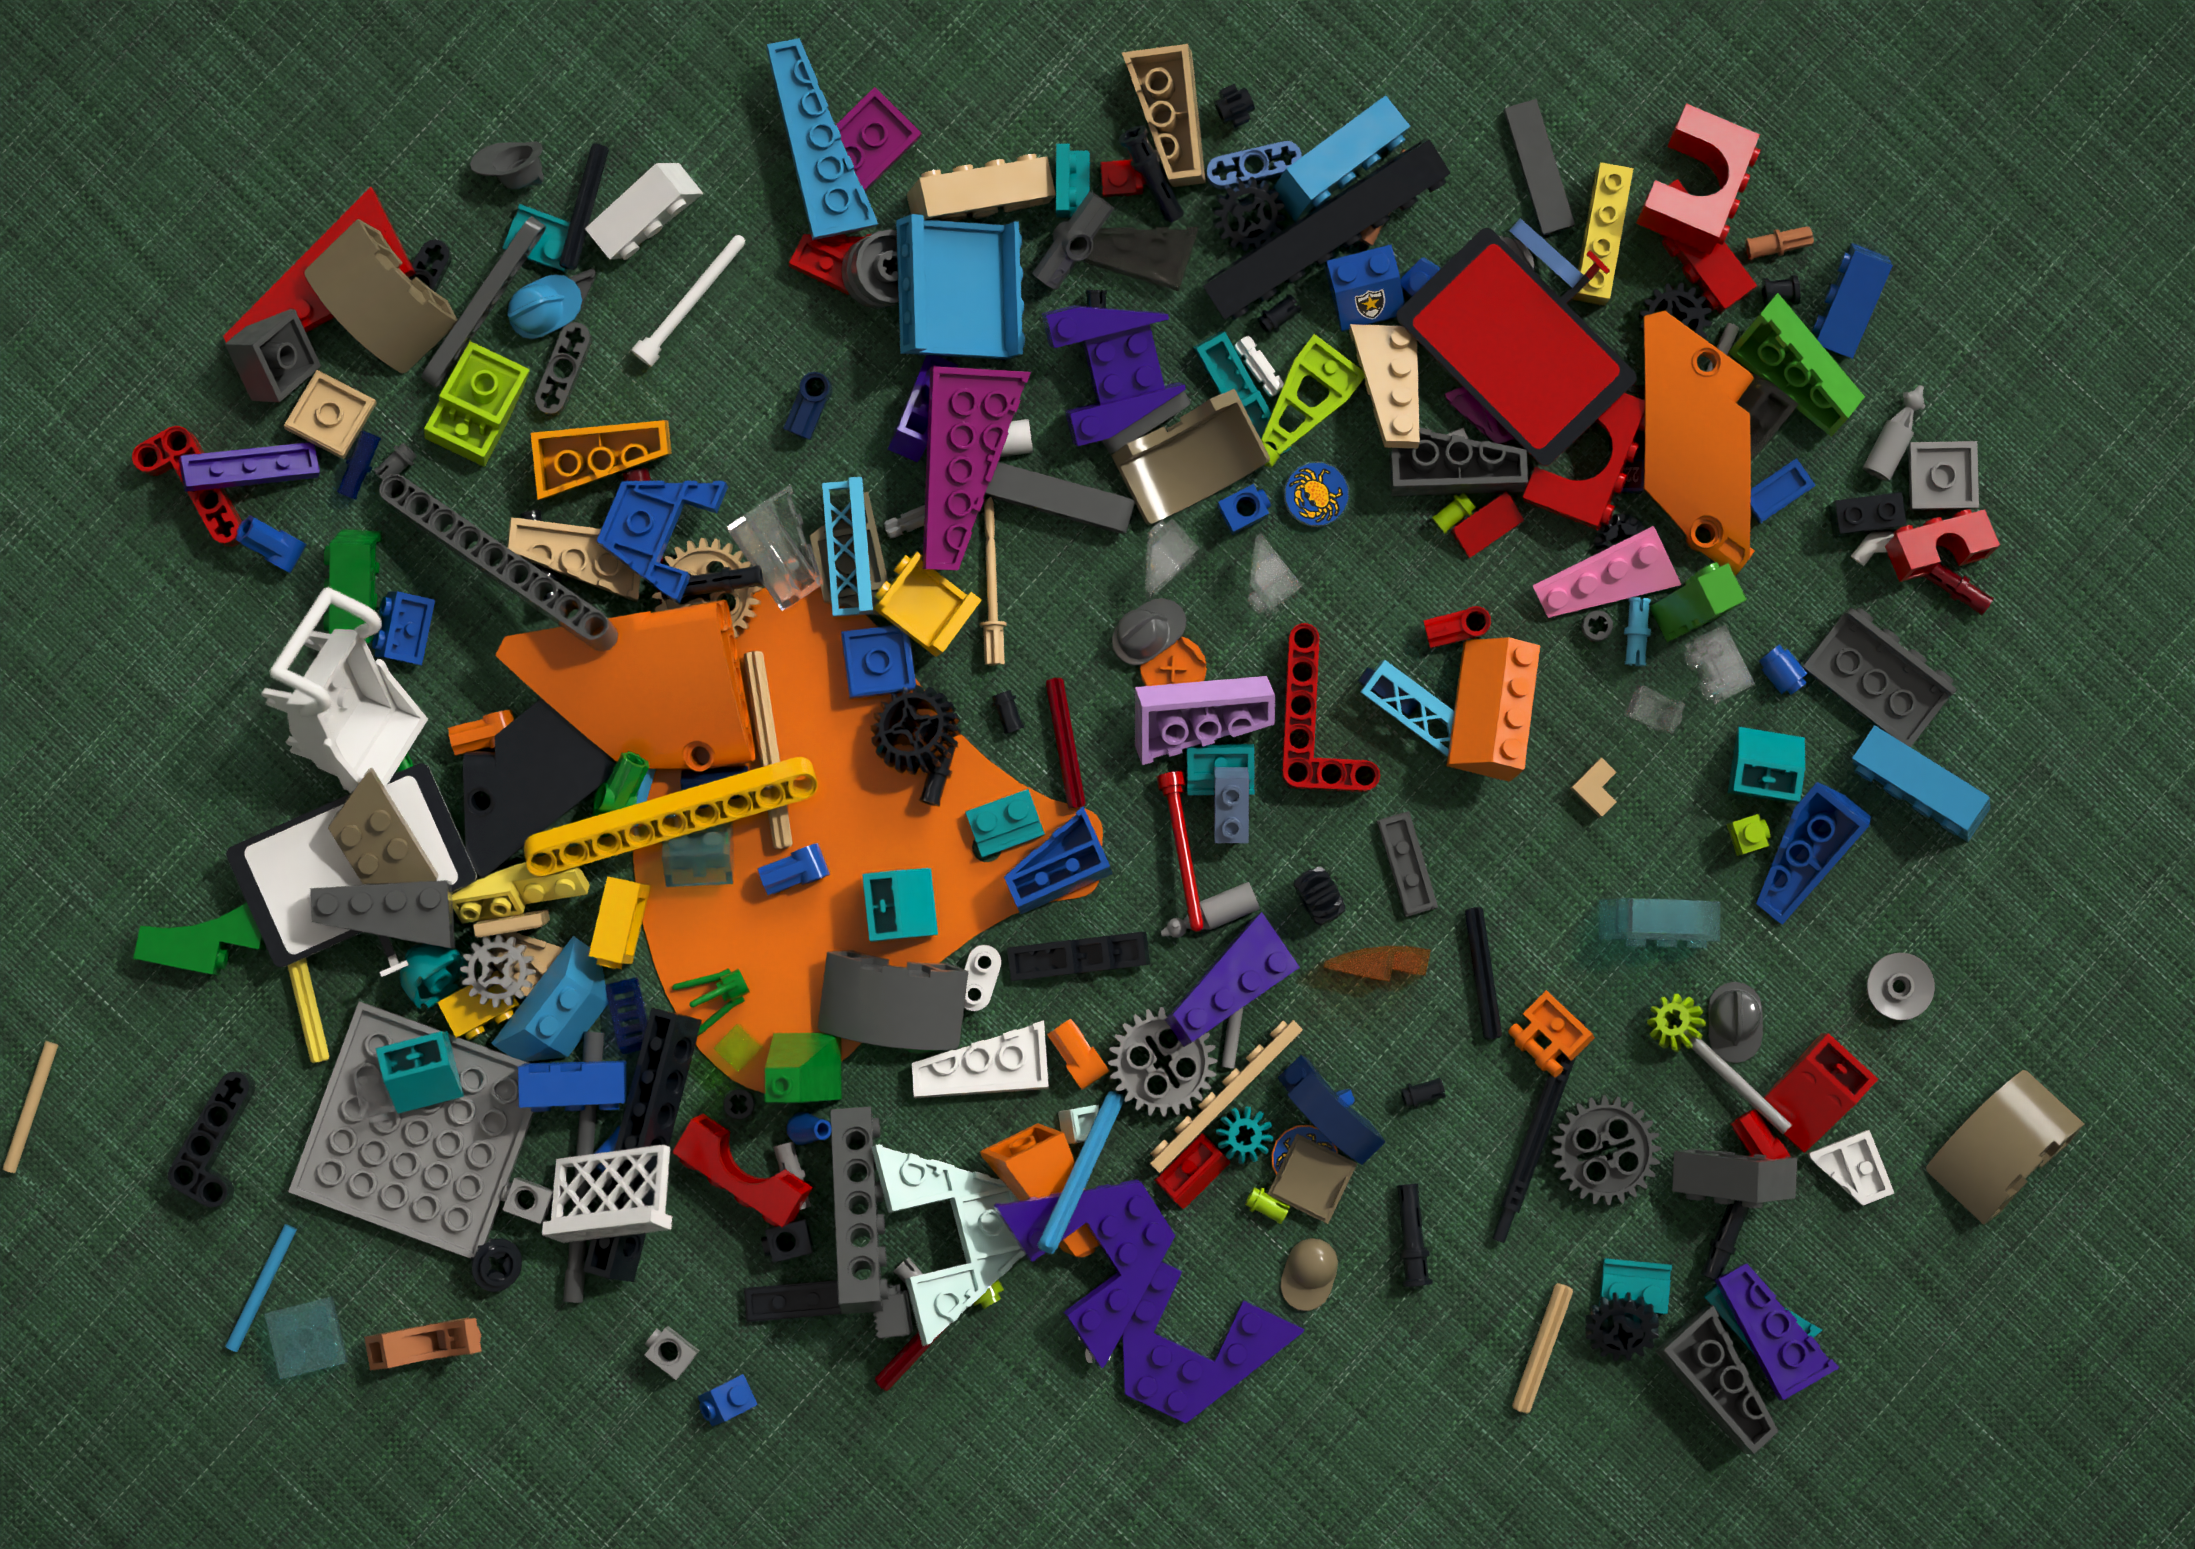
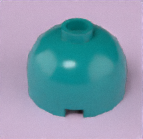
M424 943L422 945H415L408 950L404 961L407 960L409 965L401 968L399 978L402 988L416 1007L421 1008L420 1004L424 1003L429 1008L437 1005V1002L452 995L459 986L453 983L459 978L460 974L464 978L466 977L467 973L460 971V967L468 966V963L456 949Z

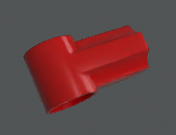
M1472 606L1466 610L1423 620L1430 649L1483 637L1489 631L1491 625V617L1488 611L1479 606ZM1471 614H1480L1484 617L1485 627L1480 631L1470 630L1466 625L1467 617Z
M1755 1108L1744 1113L1730 1124L1748 1151V1156L1754 1157L1755 1154L1766 1155V1159L1791 1157L1782 1142L1777 1137L1774 1138Z

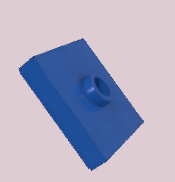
M895 625L841 631L849 699L889 695L891 692L896 694L902 693L903 687L913 692L916 681L910 637Z

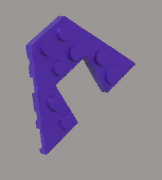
M1137 1179L1124 1181L1117 1185L1107 1184L1096 1186L1094 1189L1083 1190L1061 1238L1062 1241L1086 1223L1117 1271L1116 1274L1063 1312L1100 1368L1105 1367L1176 1236L1142 1182ZM1062 1192L1050 1194L1047 1197H1030L1028 1200L1006 1204L996 1203L993 1205L1031 1262L1046 1253L1039 1249L1038 1243Z
M1161 1262L1123 1332L1125 1395L1187 1423L1301 1335L1305 1329L1243 1300L1216 1359L1213 1361L1154 1333L1182 1273L1181 1270Z

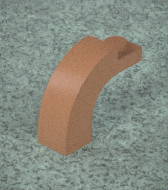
M476 1318L443 1321L364 1337L370 1370L387 1369L430 1359L481 1352V1333L477 1326Z

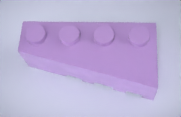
M1267 676L1135 687V747L1142 765L1154 762L1153 758L1169 754V757L1183 753L1182 749L1202 744L1203 747L1213 744L1217 738L1227 735L1236 737L1275 725V694Z

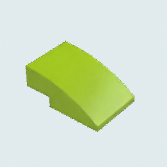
M469 341L441 391L439 403L424 428L425 439L485 467L516 406L530 369Z

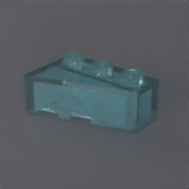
M1643 898L1599 899V940H1626V946L1646 947V941H1656V947H1677V941L1687 942V948H1707V942H1720V901Z

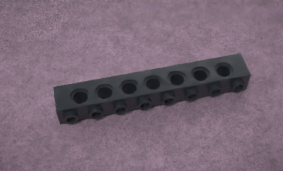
M651 1008L614 1151L658 1145L669 1147L701 1019ZM658 1155L652 1156L644 1166L649 1174L657 1167ZM627 1159L617 1169V1172L623 1178L633 1164ZM638 1173L629 1184L634 1192L645 1181L644 1177ZM613 1176L605 1185L604 1192L607 1196L618 1184ZM652 1187L641 1200L645 1206L654 1205L655 1191ZM624 1191L614 1203L618 1209H622L630 1200V1197ZM646 1233L591 1239L583 1271L607 1279L634 1282Z

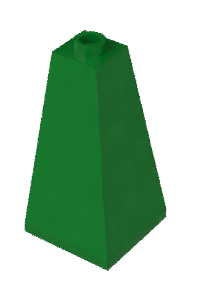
M827 1033L773 1034L765 1066V1103L842 1100L840 1037Z

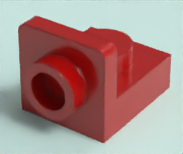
M1132 160L1100 162L1103 197L1143 194V185L1146 182L1141 172H1137L1132 168Z

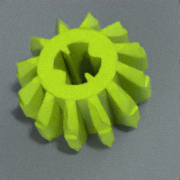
M1674 994L1671 1003L1665 997H1661L1660 1001L1663 1007L1661 1009L1656 1006L1651 1007V1011L1657 1017L1647 1020V1024L1654 1028L1650 1036L1654 1040L1660 1039L1659 1046L1663 1049H1666L1671 1044L1672 1050L1679 1052L1682 1042L1688 1049L1692 1048L1693 1044L1690 1041L1692 1037L1699 1040L1702 1039V1034L1696 1028L1706 1026V1021L1698 1018L1703 1013L1702 1008L1694 1006V1000L1691 997H1687L1682 1001L1679 994ZM1674 1018L1682 1021L1679 1027L1671 1025V1021Z

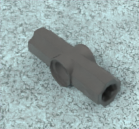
M1089 191L1070 220L1060 223L1053 232L1054 243L1032 274L1050 288L1057 290L1076 262L1086 259L1091 254L1094 244L1092 239L1114 210V207L1100 196Z

